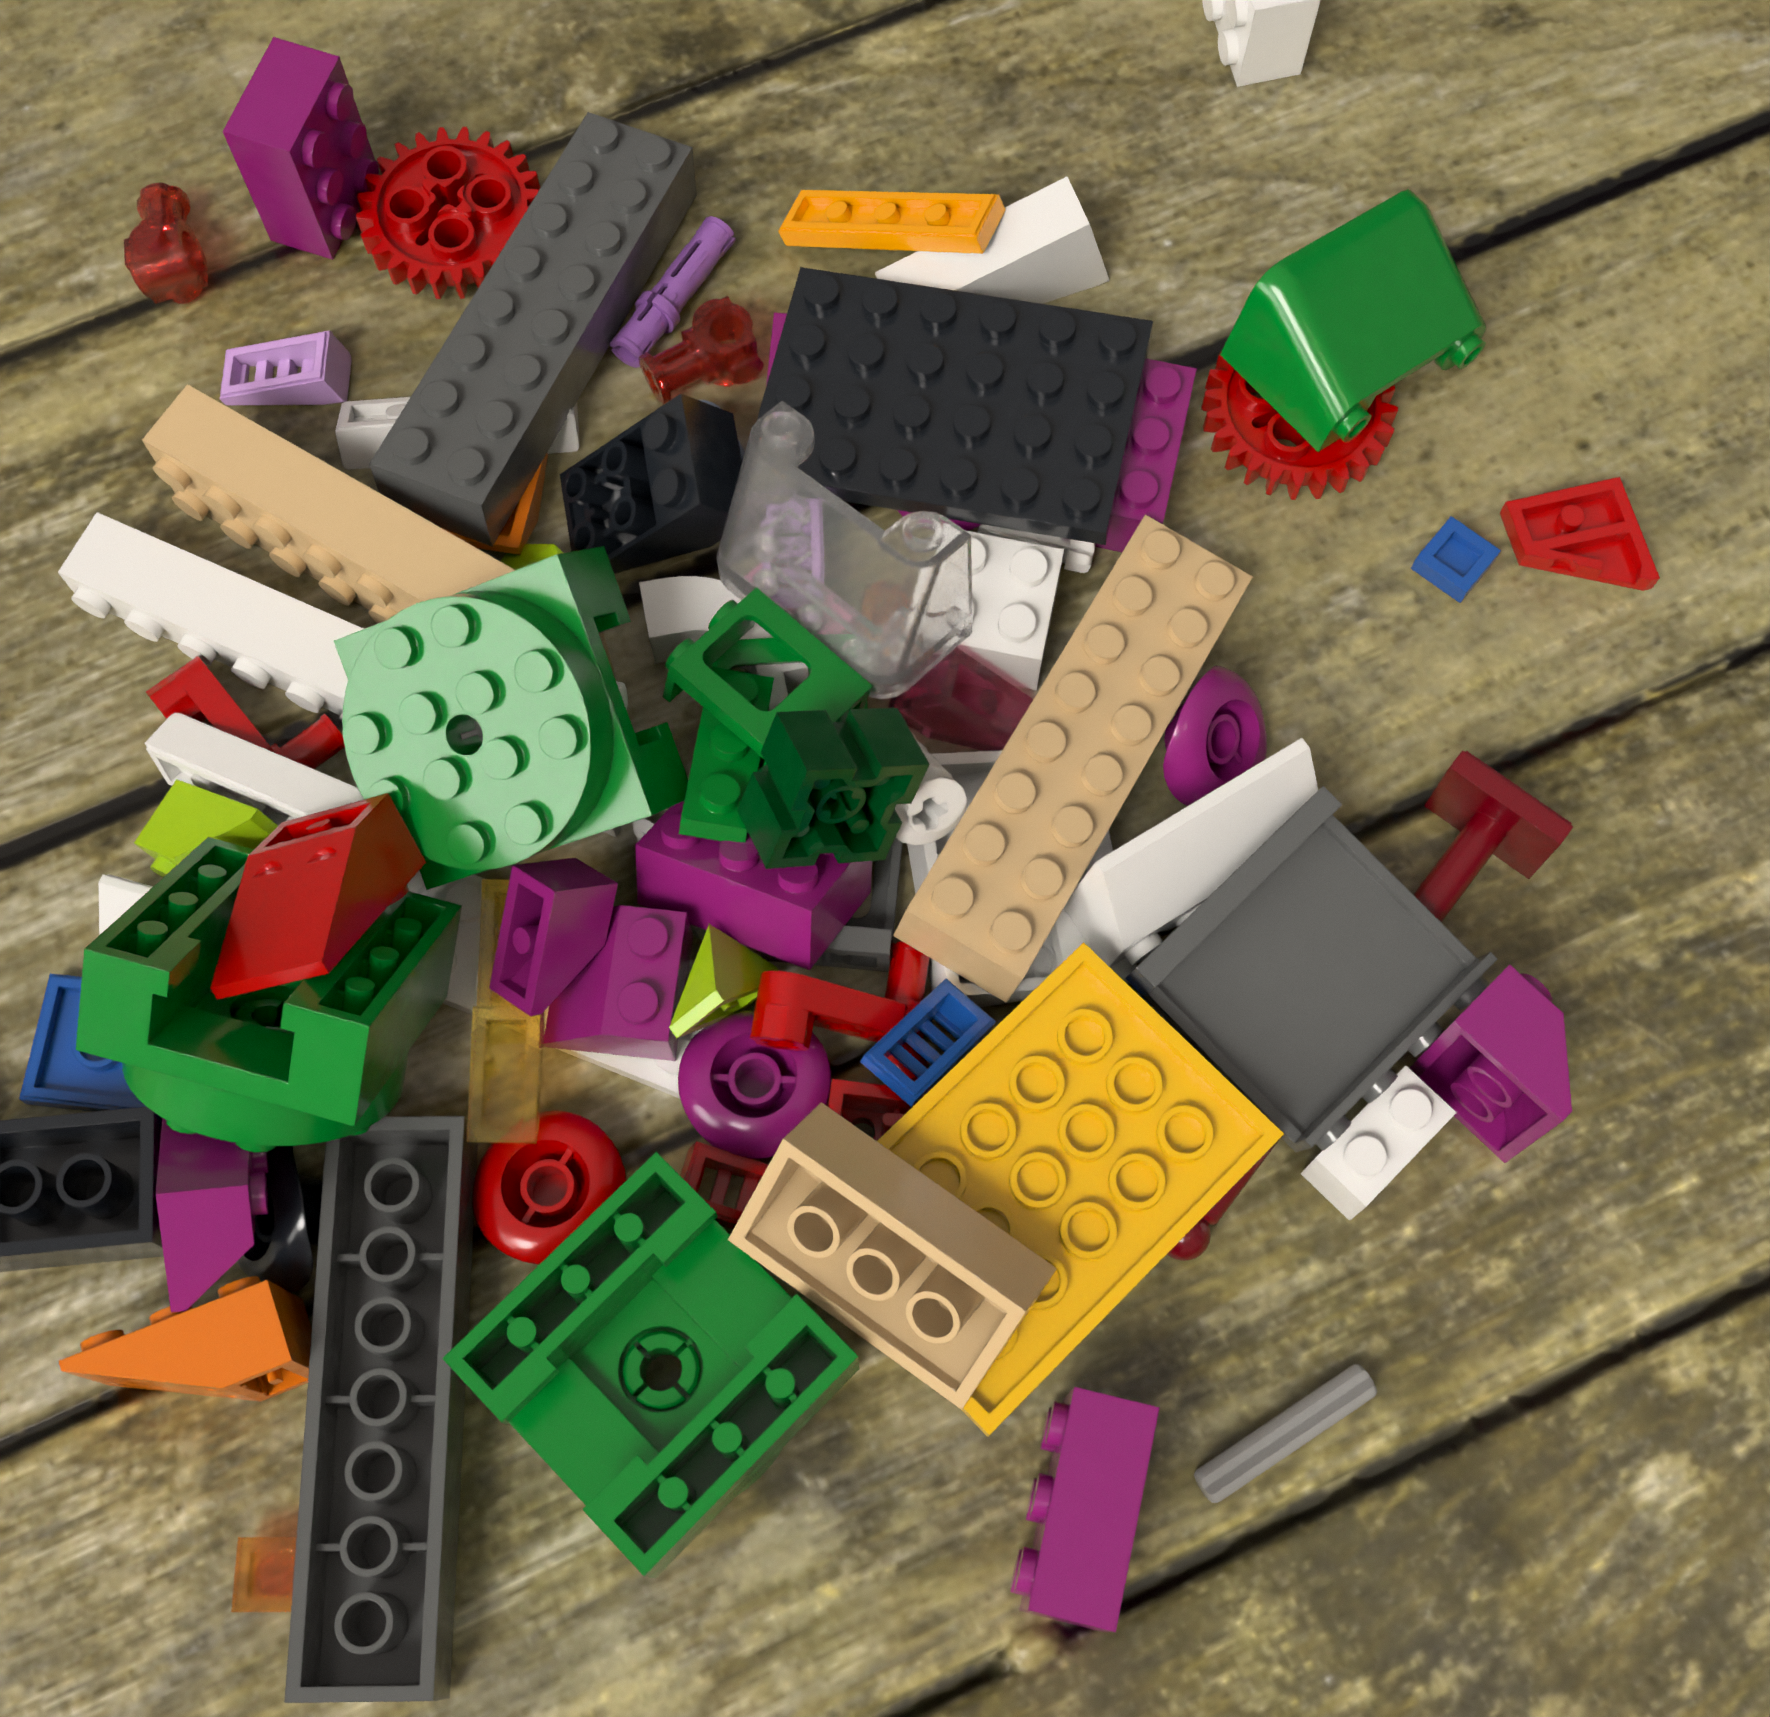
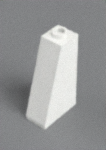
M1068 177L1005 207V212L983 254L917 251L875 272L877 279L1040 304L1096 287L1109 281L1090 223Z

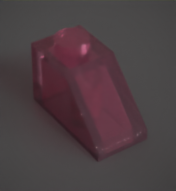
M950 646L901 656L888 708H898L906 724L929 739L981 751L1003 750L1033 699L956 646Z

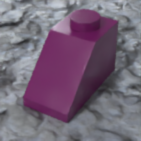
M577 858L512 865L489 988L530 1017L541 1015L605 946L618 883Z

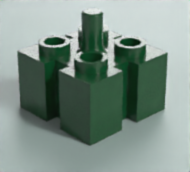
M898 708L850 709L849 712L843 714L836 722H832L826 710L776 712L761 750L766 765L757 772L752 773L737 811L766 869L815 865L821 853H833L838 863L885 860L902 825L895 807L897 804L912 803L930 764Z

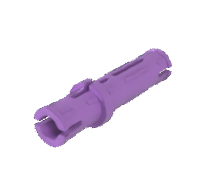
M706 217L696 231V234L672 262L660 281L651 291H644L635 302L636 311L633 313V316L610 342V346L613 347L612 352L623 363L634 368L640 367L650 353V350L664 333H671L680 322L679 314L682 308L702 285L720 258L724 256L736 241L732 237L734 235L733 230L724 221L717 217Z

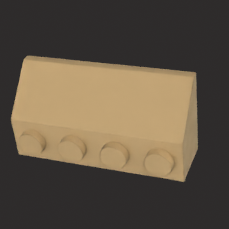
M822 1102L783 1138L728 1238V1241L961 1410L1057 1269Z

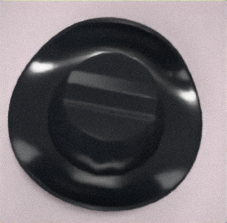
M276 1146L268 1151L269 1173H266L268 1214L255 1215L254 1245L237 1263L248 1277L258 1276L261 1282L269 1280L292 1293L301 1290L308 1283L312 1275L313 1256L311 1248L318 1246L323 1181L298 1174L293 1146Z

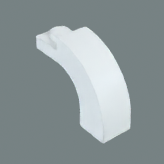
M678 576L639 582L655 664L666 662L673 650L685 639L691 638L696 642L709 630L708 626L711 619L726 602L734 600L739 603L750 591L729 582L698 576ZM755 623L754 627L741 639L774 637ZM804 663L739 667L745 673L774 678L768 711L774 709L809 676L808 667Z

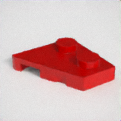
M1620 477L1507 501L1500 511L1501 519L1519 566L1642 591L1652 589L1660 579Z

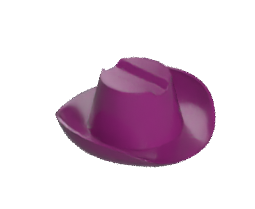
M1218 665L1212 667L1198 681L1186 702L1178 707L1175 717L1165 730L1164 778L1170 792L1178 801L1189 806L1266 759L1267 732L1259 699L1245 679L1225 667Z
M748 1010L731 1014L714 1024L704 1027L691 1039L679 1065L678 1089L680 1100L688 1119L696 1131L708 1143L716 1148L742 1157L761 1159L774 1156L783 1138L821 1102L826 1105L831 1086V1069L824 1046L813 1032L810 1048L806 1051L775 1049L756 1044L754 1040L750 1039L755 1010Z

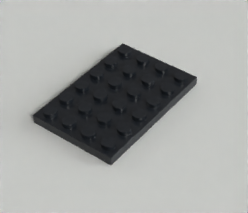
M800 267L742 475L746 480V485L1106 545L1151 343L1153 321Z

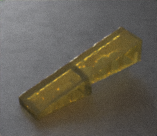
M482 879L477 1006H473L467 1124L468 1143L537 1144L546 1010L541 1015L530 1017L489 988L509 880Z

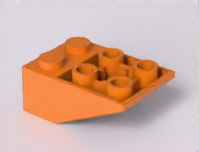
M252 1276L222 1286L217 1291L218 1299L193 1308L191 1305L186 1311L171 1312L170 1306L161 1309L149 1317L151 1325L125 1335L123 1330L118 1329L87 1338L80 1343L82 1352L59 1360V1365L62 1372L109 1386L261 1402L308 1383L312 1327L302 1298L269 1280L261 1282L258 1276Z

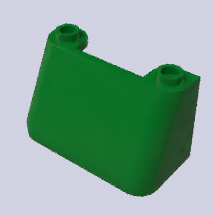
M1407 189L1273 265L1259 279L1250 292L1220 355L1319 452L1339 438L1344 442H1348L1356 437L1371 419V415L1367 410L1375 397L1434 360L1442 370H1448L1455 365L1459 369L1467 367L1477 358L1486 345V342L1481 339L1486 331V324L1429 207L1414 192Z

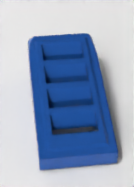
M946 978L863 1056L860 1062L912 1107L989 1034L996 1021ZM934 1019L953 1037H955L957 1041L954 1043L952 1040H950L944 1033H942L936 1026H934L931 1023V1021ZM921 1031L944 1053L940 1055L916 1033ZM905 1042L931 1064L928 1069L902 1047ZM893 1055L918 1079L915 1081L911 1080L887 1057Z

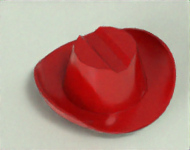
M551 1110L524 1118L506 1129L492 1142L478 1166L473 1185L472 1204L474 1216L480 1230L488 1241L504 1254L523 1262L540 1264L627 1180L620 1154L609 1136L598 1125L581 1115L567 1111Z

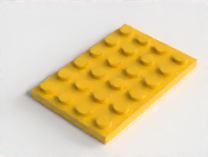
M1084 942L877 1141L1057 1268L962 1409L987 1437L1000 1426L1284 1135L1277 1126Z

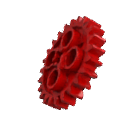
M439 127L436 141L428 142L425 136L418 132L415 133L417 147L410 150L399 142L394 144L398 155L395 161L381 156L377 158L382 175H366L365 180L370 192L357 194L362 211L356 214V219L362 232L360 235L367 253L372 254L376 268L379 271L388 269L393 284L398 285L408 279L412 293L416 295L427 284H431L436 299L442 298L447 286H455L459 298L465 299L467 285L475 283L479 288L540 190V184L536 171L529 170L527 157L524 154L514 156L511 143L508 140L494 148L491 134L488 131H485L475 142L471 141L467 127L461 128L456 139H449L444 127Z
M1220 353L1215 369H1210L1205 386L1206 391L1201 404V410L1207 412L1203 431L1215 433L1211 445L1212 452L1230 450L1224 468L1229 471L1244 465L1247 471L1243 483L1249 485L1261 476L1267 479L1265 486L1266 494L1270 496L1276 490L1279 483L1287 485L1291 500H1296L1301 486H1308L1314 498L1321 499L1326 482H1329L1337 492L1342 493L1350 477L1359 482L1364 480L1369 466H1377L1385 450L1384 447L1388 446L1395 428L1392 427V424L1398 412V407L1390 404L1396 389L1395 385L1375 397L1367 410L1371 415V419L1356 437L1348 442H1344L1339 438L1317 452L1265 399L1257 398L1250 394L1258 392ZM1277 440H1289L1293 442L1296 446H1285L1279 443Z

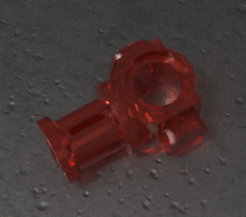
M161 182L149 184L140 191V197L137 199V211L143 220L132 230L129 238L124 239L125 265L140 291L145 296L151 298L155 304L169 299L178 304H185L196 299L202 289L208 286L207 260L192 227L185 222L191 208L188 195L177 186H170Z
M728 296L703 303L693 315L692 327L681 332L682 342L654 356L645 353L638 357L640 368L648 386L656 399L662 404L671 400L672 393L700 379L706 385L712 383L723 387H730L734 384L742 385L755 379L764 367L762 360L758 356L757 341L754 337L753 321L750 314L742 306L732 303ZM725 340H736V342L730 344L720 343Z

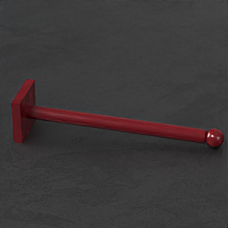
M1462 750L1425 804L1427 809L1455 827L1460 833L1413 895L1442 923L1492 855H1495L1527 879H1530L1562 844L1573 829L1572 823L1467 750L1466 752ZM1278 1141L1167 1254L1168 1256L1176 1260L1188 1261L1201 1256L1206 1251L1211 1239L1210 1225H1216Z

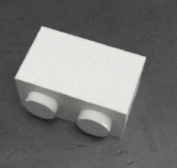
M1406 1065L1397 1074L1398 1077L1391 1086L1373 1102L1368 1103L1351 1121L1352 1123L1349 1128L1332 1145L1323 1150L1301 1173L1349 1221L1367 1207L1457 1113Z

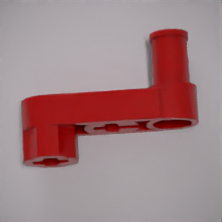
M196 656L146 691L147 695L166 719L173 713H181L200 722L207 719L214 728L314 770L342 749L345 750L343 735L325 713L320 716L319 720L280 748L276 743L270 746L199 656Z
M904 942L892 943L884 998L798 973L764 971L760 976L750 1039L754 1040L756 1044L770 1048L806 1051L810 1048L813 1026L860 1039L878 1042L924 999L930 957ZM921 1031L916 1033L924 1040V1034Z

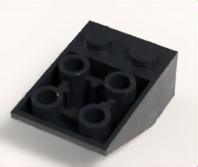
M680 393L559 474L571 552L604 546L613 572L616 574L709 548L753 522L746 480L742 475L743 464L734 414Z

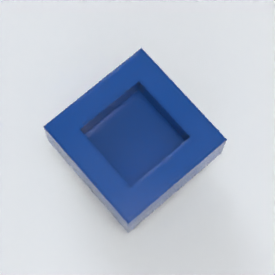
M1451 516L1416 557L1411 569L1461 603L1492 566L1501 550Z

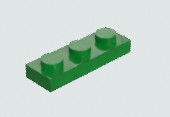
M717 667L710 668L761 711L769 710L774 682L773 677ZM704 707L702 709L683 804L679 834L716 841L745 843L747 829L737 810L752 773L758 771L760 756Z

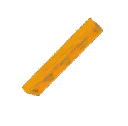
M801 190L778 232L786 246L983 254L1005 212V207L999 194Z

